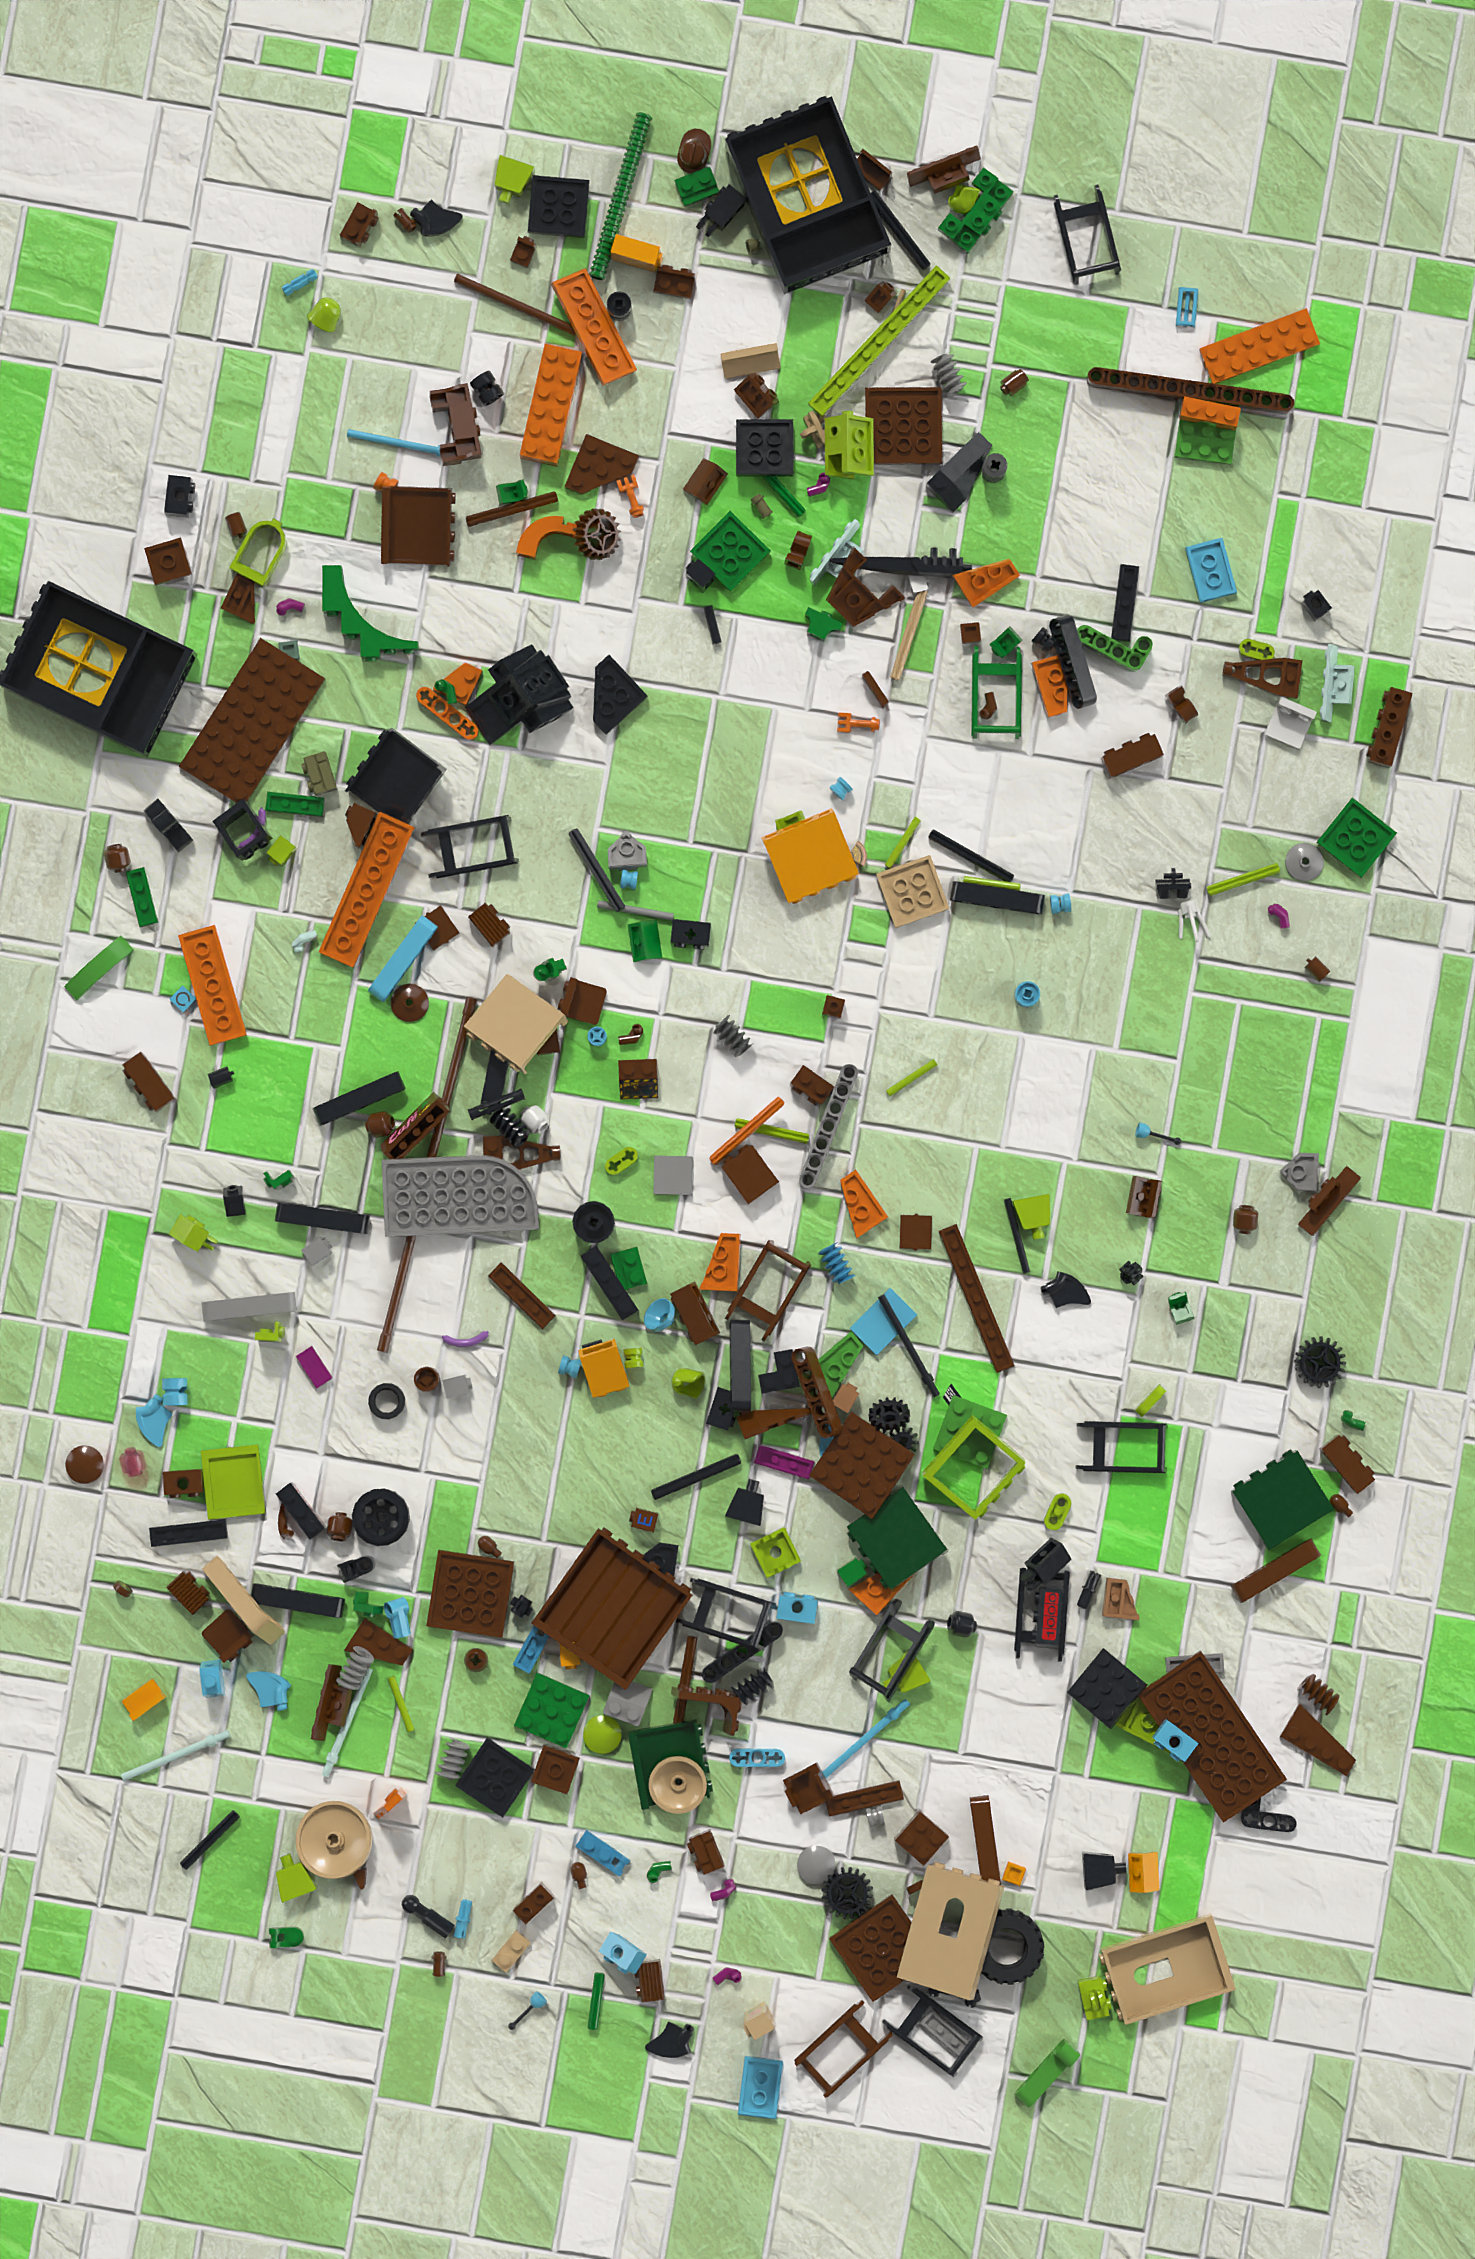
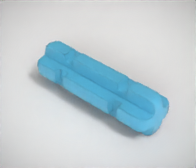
M314 269L307 271L305 275L302 274L295 278L290 284L287 283L282 286L285 295L289 296L294 293V290L297 291L309 284V281L316 280L318 276Z

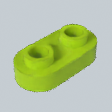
M1059 1493L1053 1497L1044 1517V1524L1048 1529L1058 1530L1062 1527L1071 1507V1499L1068 1495ZM1060 1499L1065 1501L1064 1506L1058 1505ZM1051 1517L1057 1518V1522L1055 1524L1050 1523Z

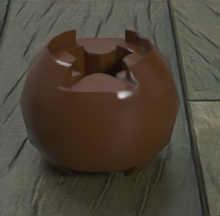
M473 1648L465 1654L464 1664L471 1672H481L487 1667L488 1656L482 1649ZM475 1655H478V1659H481V1662L477 1665H474V1662L471 1661V1658H474Z

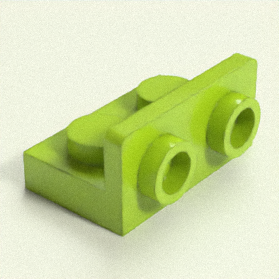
M275 1321L274 1333L272 1329H260V1332H255L256 1341L281 1342V1338H285V1327L278 1321Z

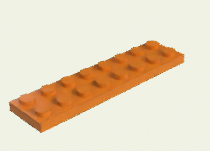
M378 813L319 949V953L350 967H355L415 829L414 826L385 813Z

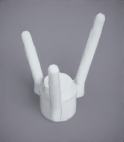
M1195 901L1181 903V909L1178 910L1179 939L1183 937V916H1185V919L1190 918L1195 941L1199 942L1194 919L1196 915L1207 938H1210L1199 906H1196Z

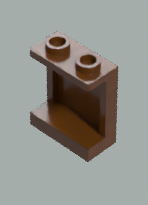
M746 1144L738 1150L739 1154L736 1157L729 1156L722 1161L724 1165L721 1168L749 1205L779 1183V1181L754 1146Z

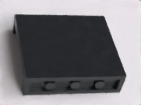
M391 728L387 731L384 730L378 737L380 741L377 746L373 745L367 753L369 755L367 760H363L358 765L356 776L352 775L347 781L346 785L348 787L345 792L351 791L377 812L385 813L409 824L447 769L395 729Z

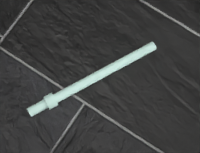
M372 1669L367 1670V1675L364 1676L363 1682L360 1683V1688L354 1694L348 1709L345 1725L340 1728L333 1748L326 1757L327 1762L322 1772L323 1776L329 1777L334 1763L336 1764L338 1761V1753L372 1674Z
M226 1730L216 1735L206 1736V1739L122 1773V1779L126 1781L205 1747H213L217 1745V1742L227 1739L231 1735Z

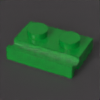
M710 166L674 180L684 207L715 196L719 192Z
M638 1247L610 1254L616 1276L625 1290L648 1284Z

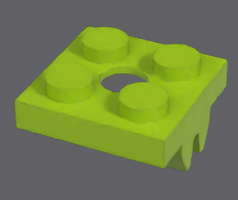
M785 1526L750 1543L767 1578L801 1562ZM774 1546L781 1549V1555L778 1558L770 1555V1550Z

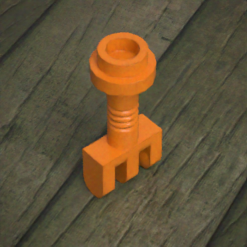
M633 474L630 475L632 483H629L627 477L623 478L625 482L623 486L620 479L616 480L620 494L627 493L631 505L630 515L633 518H638L644 514V507L642 505L639 506L633 489L638 488V484Z
M838 713V717H845V720H838L837 724L845 725V728L839 727L837 732L850 733L851 727L871 728V732H875L880 728V719H876V717H872L871 720L852 719L851 713Z

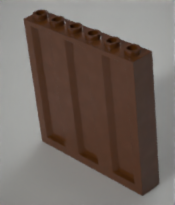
M603 1527L602 1530L598 1528L531 1624L626 1690L693 1594L690 1593L692 1590L684 1583L681 1585L677 1584L674 1581L676 1578L668 1572L663 1574L659 1571L660 1566L653 1561L646 1562L643 1559L644 1555L636 1549L632 1552L627 1548L629 1544L620 1538L618 1541L611 1537L613 1533Z

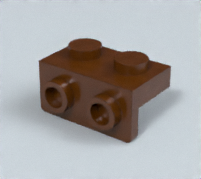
M1133 1176L1126 1213L1155 1218L1158 1211L1159 1195L1162 1191V1181Z

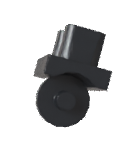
M1171 868V873H1164V879H1155V886L1160 899L1170 898V890L1177 889V898L1188 897L1189 889H1191L1190 878L1182 879L1183 873H1176L1175 868Z

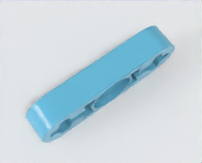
M737 1748L731 1751L729 1760L736 1767H778L784 1763L785 1754L781 1749ZM736 1752H740V1756H746L745 1752H750V1763H745L746 1759H740V1763H736L732 1756H736ZM760 1752L763 1755V1760L760 1763L753 1762L751 1758L753 1753ZM765 1752H769L768 1756H774L775 1752H778L782 1759H779L778 1763H775L774 1759H768L769 1763H765Z

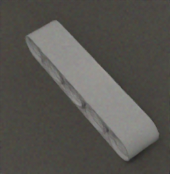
M295 1292L201 1302L203 1321L297 1311Z

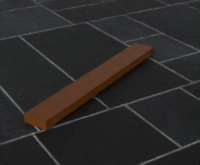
M957 1224L940 1230L939 1234L996 1373L1015 1366Z

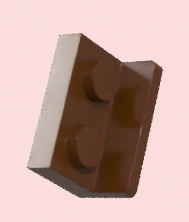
M357 202L340 233V237L358 247H361L362 243L366 244L370 236L368 233L370 228L375 227L379 220L377 210H372Z
M669 265L657 267L653 293L691 299L695 273L686 268L675 270Z
M756 373L748 375L733 389L757 419L761 418L772 406L779 403L777 394L772 389H769L765 385L763 377Z
M802 1065L790 1082L793 1085L791 1088L799 1095L803 1092L808 1096L807 1100L815 1106L817 1104L822 1105L834 1088L832 1084L805 1065Z

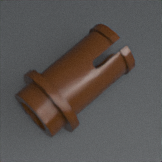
M403 208L397 210L399 214L394 213L393 217L402 225L404 232L411 233L417 227L416 221L411 220Z
M442 1951L433 1952L431 1956L433 1959L432 1975L436 1977L445 1976V1959H447V1956Z

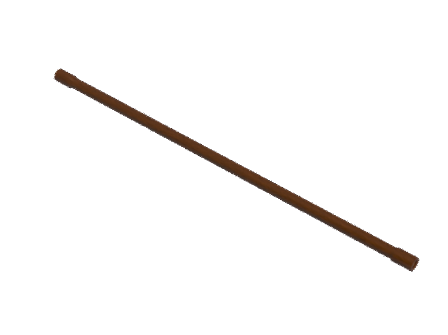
M466 997L463 1016L442 1099L448 1104V1107L450 1106L467 1039V1030L464 1028V1025L474 1014L477 999ZM447 1115L434 1127L427 1157H437ZM417 1235L406 1236L383 1331L377 1346L378 1351L388 1353L392 1330Z

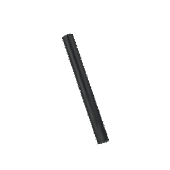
M1011 1198L1004 1199L1023 1274L1029 1273L1030 1268Z

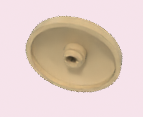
M327 1801L314 1806L304 1815L296 1832V1850L303 1865L313 1874L328 1879H340L355 1873L367 1860L372 1847V1831L364 1814L353 1805L341 1801Z

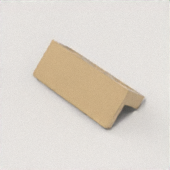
M777 343L720 353L725 379L781 368Z

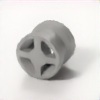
M881 1805L877 1806L876 1809H866L870 1828L874 1827L875 1824H885Z

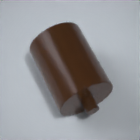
M236 512L225 517L232 538H243L242 535L248 531L241 513Z
M1316 956L1312 960L1309 958L1306 960L1308 964L1304 968L1318 982L1330 972Z

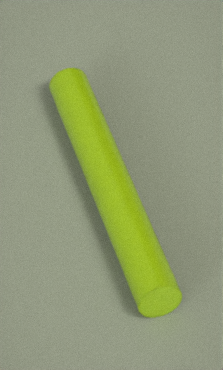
M913 818L886 861V867L892 868L921 822L919 818Z
M964 876L963 878L965 883L1017 891L1021 889L1020 883Z
M934 1059L887 1089L886 1092L889 1096H892L938 1064Z
M391 1676L387 1679L407 1732L413 1731L415 1729L396 1678Z

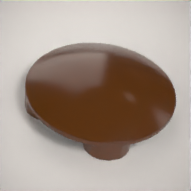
M87 1445L78 1446L71 1450L66 1458L65 1467L67 1474L77 1483L88 1484L94 1482L102 1474L104 1468L103 1456L94 1447Z

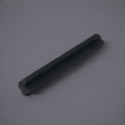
M232 1810L180 1862V1865L185 1870L193 1865L240 1818L239 1814Z

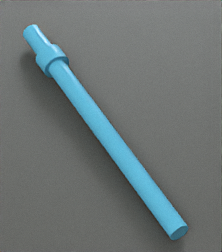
M351 429L347 431V437L436 454L437 457H441L440 445L436 447Z
M905 1698L895 1708L892 1707L883 1719L823 1770L825 1778L831 1775L892 1720L895 1721L900 1717L899 1714L910 1705Z

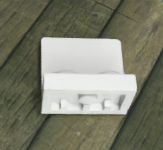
M1281 697L1265 731V735L1300 749L1317 712Z

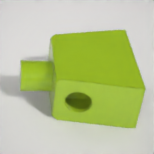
M502 155L499 156L495 189L501 191L500 202L509 204L512 195L522 196L535 172L534 166Z
M1044 1194L1012 1201L1022 1229H1031L1033 1240L1044 1238L1042 1226L1050 1225V1195Z
M907 1652L887 1669L891 1677L882 1682L884 1687L887 1688ZM915 1658L898 1686L902 1693L931 1681L917 1658Z
M290 1853L279 1857L283 1868L276 1871V1877L282 1903L318 1888L310 1872L301 1861L294 1863Z

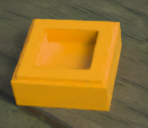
M1008 1861L1002 1880L1020 1886L1026 1867Z

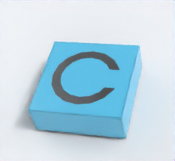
M182 985L169 1000L184 1013L196 1001V997Z

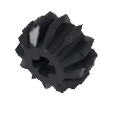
M902 1427L901 1432L895 1429L896 1434L889 1431V1434L893 1436V1440L898 1442L900 1441V1436H903V1438L907 1437L908 1441L905 1442L906 1446L904 1447L914 1452L917 1450L912 1446V1444H919L917 1440L912 1441V1438L918 1436L917 1433L909 1435L913 1428L910 1427L907 1432H905L906 1428Z

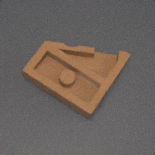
M1106 1577L1102 1616L1139 1620L1140 1617L1136 1612L1127 1580Z

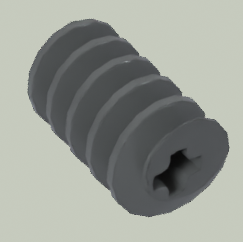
M999 453L990 454L982 466L983 478L990 483L1001 481L1007 470L1008 463L1006 458Z
M727 1015L715 1026L716 1028L713 1033H721L718 1039H726L724 1045L731 1044L729 1051L736 1050L734 1057H738L754 1043L748 1044L751 1039L750 1037L743 1039L745 1032L738 1033L740 1026L733 1028L735 1021L728 1022L730 1015Z

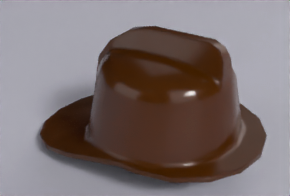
M694 128L684 134L677 155L679 167L683 171L694 173L705 167L711 149V139L706 131Z

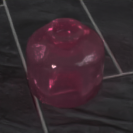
M129 1447L124 1449V1453L119 1457L122 1472L128 1474V1477L143 1474V1470L146 1468V1461L141 1450Z

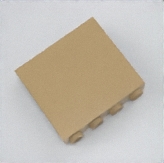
M506 974L467 1021L464 1028L467 1030L466 1035L473 1041L479 1040L481 1042L480 1045L488 1052L490 1050L496 1053L495 1056L502 1062L505 1060L509 1062V1066L518 1073L520 1070L526 1074L525 1066L559 1025L564 1027L568 1023V1019L562 1012L512 976Z

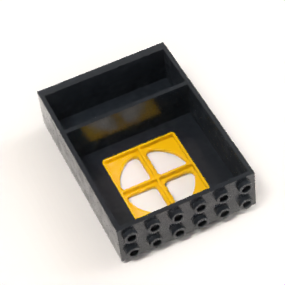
M827 96L820 97L816 100V103L811 105L805 103L799 106L798 110L793 112L787 110L781 113V116L778 118H767L760 125H749L745 128V131L740 133L734 131L725 138V149L744 196L747 198L748 206L784 295L889 254L891 251V242L832 96L828 98ZM803 148L813 152L822 160L823 167L806 174H801L792 153L793 149ZM785 154L794 178L772 186L769 179L771 166L777 156ZM827 174L829 176L828 194L821 205L814 206L805 182ZM793 186H798L807 207L806 211L795 212L784 207L776 199V193Z
M47 581L39 591L41 596L38 602L35 601L31 607L32 614L30 618H26L24 621L22 635H18L14 642L16 647L13 653L10 652L7 656L5 670L0 671V686L21 698L148 758L190 672L197 653L187 646L51 581ZM78 632L89 635L88 641L78 657L57 648L55 645L59 638L70 633ZM96 640H101L108 647L112 655L113 668L109 672L87 662V657ZM54 653L75 664L66 685L59 684L53 677L48 664L50 654ZM84 668L106 679L104 686L95 691L83 693L73 690L78 675Z

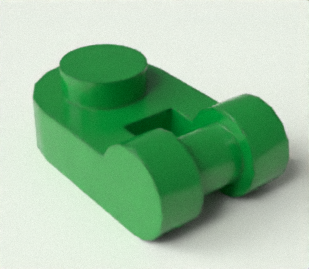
M299 1927L269 1928V1934L271 1935L269 1948L296 1947L304 1940V1933ZM279 1934H284V1941H279Z

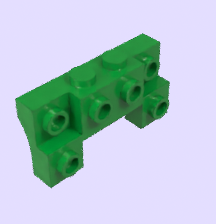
M984 167L972 182V185L980 189L983 194L962 222L949 213L938 227L940 233L967 254L982 235L986 236L992 228L989 225L993 220L997 221L1003 213L1001 209L1014 192Z

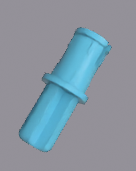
M463 1899L461 1901L458 1916L455 1918L457 1921L453 1936L456 1938L465 1939L468 1922L471 1920L469 1919L472 1901Z

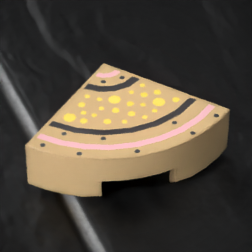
M857 841L851 850L854 861L864 867L867 861V852L863 844Z

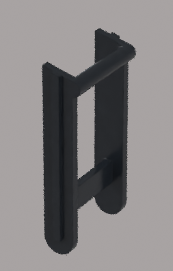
M1098 184L1094 185L1097 202L1062 210L1058 194L1053 195V204L1072 280L1075 285L1079 284V277L1114 269L1115 275H1118L1121 271L1103 194ZM1101 214L1112 262L1077 270L1065 222Z
M504 815L428 829V831L421 832V837L439 836L445 871L430 873L428 877L438 879L518 864L519 858H514L508 821H512L511 817ZM500 823L507 859L456 868L450 832Z
M1084 1421V1423L1076 1424V1427H1094L1093 1465H1075V1469L1096 1472L1166 1473L1165 1429H1168L1167 1423ZM1105 1428L1158 1429L1157 1467L1104 1466Z
M1020 1568L1014 1643L1015 1659H1020L1021 1642L1035 1643L1031 1641L1032 1631L1022 1630L1025 1583L1020 1580V1577L1026 1571V1568ZM1066 1570L1064 1573L1058 1572L1051 1579L1063 1580L1058 1662H1062L1065 1649L1070 1572Z
M690 1578L689 1582L703 1586L705 1589L693 1623L677 1618V1623L757 1651H764L765 1647L759 1645V1641L770 1608L778 1609L776 1603L699 1578L698 1580ZM716 1591L763 1606L751 1642L705 1627Z
M895 1599L891 1603L854 1667L849 1670V1675L853 1680H861L881 1693L888 1702L891 1700L935 1625V1622L929 1619L921 1631L918 1632L895 1618L902 1604V1601L899 1599ZM889 1627L912 1641L913 1644L886 1688L862 1673Z
M909 1984L907 1988L920 1998L899 2028L886 2019H883L882 2023L887 2026L888 2030L949 2075L955 2077L958 2074V2069L977 2043L983 2040V2036L920 1989ZM929 2006L936 2009L972 2036L951 2067L908 2036Z

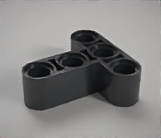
M158 798L143 810L152 820L151 822L178 852L193 841L192 837Z

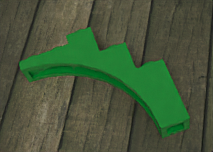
M322 565V612L327 614L328 617H337L338 614H341V634L346 636V639L355 640L357 636H360V657L365 659V662H376V659H381V651H384L386 655H394L396 651H403L405 655H413L415 651H419L418 641L402 640L389 636L375 629L364 620L348 597L342 565Z

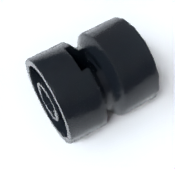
M614 292L607 299V311L612 319L623 321L631 314V299L624 292Z
M490 370L483 372L470 382L474 392L479 393L478 398L483 406L494 403L504 395L500 385L495 384L496 379Z

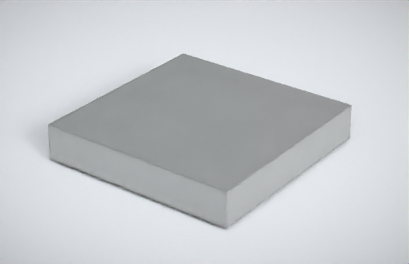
M654 1156L653 1194L692 1195L693 1156Z

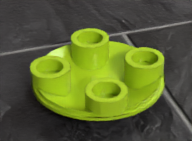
M599 1715L590 1719L583 1731V1739L586 1746L591 1751L599 1754H606L616 1749L622 1736L621 1728L617 1721L606 1715Z

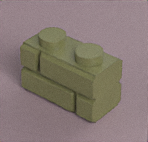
M325 751L303 758L305 763L301 765L304 774H308L310 781L307 782L310 793L314 792L315 796L338 789Z

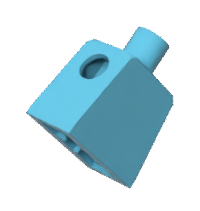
M221 1659L201 1662L199 1672L203 1696L205 1698L226 1696Z

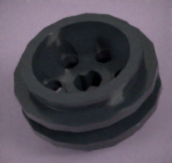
M386 1488L373 1489L363 1494L355 1503L352 1512V1525L357 1535L366 1543L374 1546H387L398 1541L407 1531L410 1522L409 1508L404 1498L397 1492ZM379 1499L384 1500L385 1503L383 1506H379L377 1504V1501ZM367 1506L372 1508V1512L370 1514H367L365 1512V1508ZM391 1506H395L397 1508L396 1513L390 1512ZM382 1511L385 1513V1522L378 1521V1512ZM392 1520L396 1521L397 1527L392 1528L390 1522ZM366 1521L372 1522L371 1528L365 1526ZM379 1528H383L385 1530L384 1535L378 1534Z

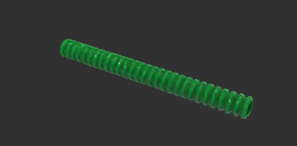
M636 113L637 118L634 119L635 124L632 126L634 129L631 130L632 135L629 136L630 141L627 143L629 146L626 147L627 152L624 153L625 158L622 160L624 163L621 164L622 169L619 170L620 175L617 177L619 180L616 181L615 184L617 186L614 187L615 192L612 194L614 197L610 200L612 204H609L610 209L607 210L609 214L605 217L607 221H604L605 226L602 227L604 231L600 234L602 238H599L600 243L597 244L598 249L595 251L597 254L594 255L595 260L592 261L593 266L590 268L592 271L589 272V276L597 280H605L606 278L604 274H607L606 269L609 268L608 263L611 261L609 258L611 257L613 242L616 234H619L618 229L621 227L619 224L622 223L621 217H624L623 212L626 210L624 207L627 206L626 200H629L628 195L631 193L629 190L632 189L631 183H634L633 178H635V172H637L636 166H639L638 161H640V155H642L641 149H644L643 144H645V138L648 136L646 132H649L648 127H650V121L653 119L646 113Z

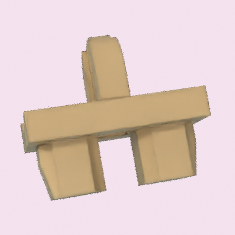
M813 410L803 417L807 429L803 430L800 436L802 439L811 436L818 449L825 445V429H822L821 424L825 422L826 416L821 417Z

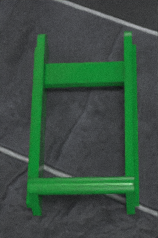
M974 646V654H972L971 736H973V739H977V733L1015 734V739L1021 737L1022 654H1020V647H1016V664L978 663V646ZM978 675L1016 676L1015 726L978 725Z

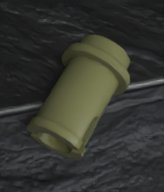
M759 493L751 499V505L756 507L762 519L772 514L773 511H771L763 499L764 496H761Z

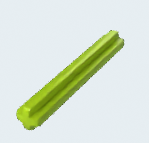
M1275 863L1206 887L1209 896L1278 874L1280 872L1279 865Z
M736 1118L734 1127L741 1129L749 1120ZM762 1124L754 1131L755 1133L804 1144L808 1143L810 1137L807 1133Z

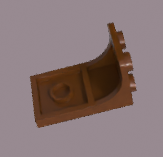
M678 1684V1687L672 1686L671 1694L678 1699L720 1704L724 1711L723 1732L734 1736L735 1732L738 1731L739 1721L737 1720V1714L740 1713L742 1705L739 1697L725 1689L715 1688V1691H712L708 1687L697 1686L696 1689L685 1684Z

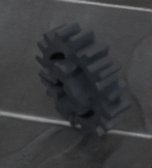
M886 1397V1401L879 1399V1404L873 1403V1408H869V1422L876 1428V1431L882 1429L883 1433L887 1430L893 1433V1430L896 1429L899 1432L900 1427L906 1428V1423L910 1422V1409H908V1404H903L902 1399L897 1402L896 1397L892 1400Z

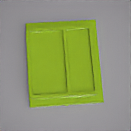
M258 1444L201 1451L208 1520L266 1513Z

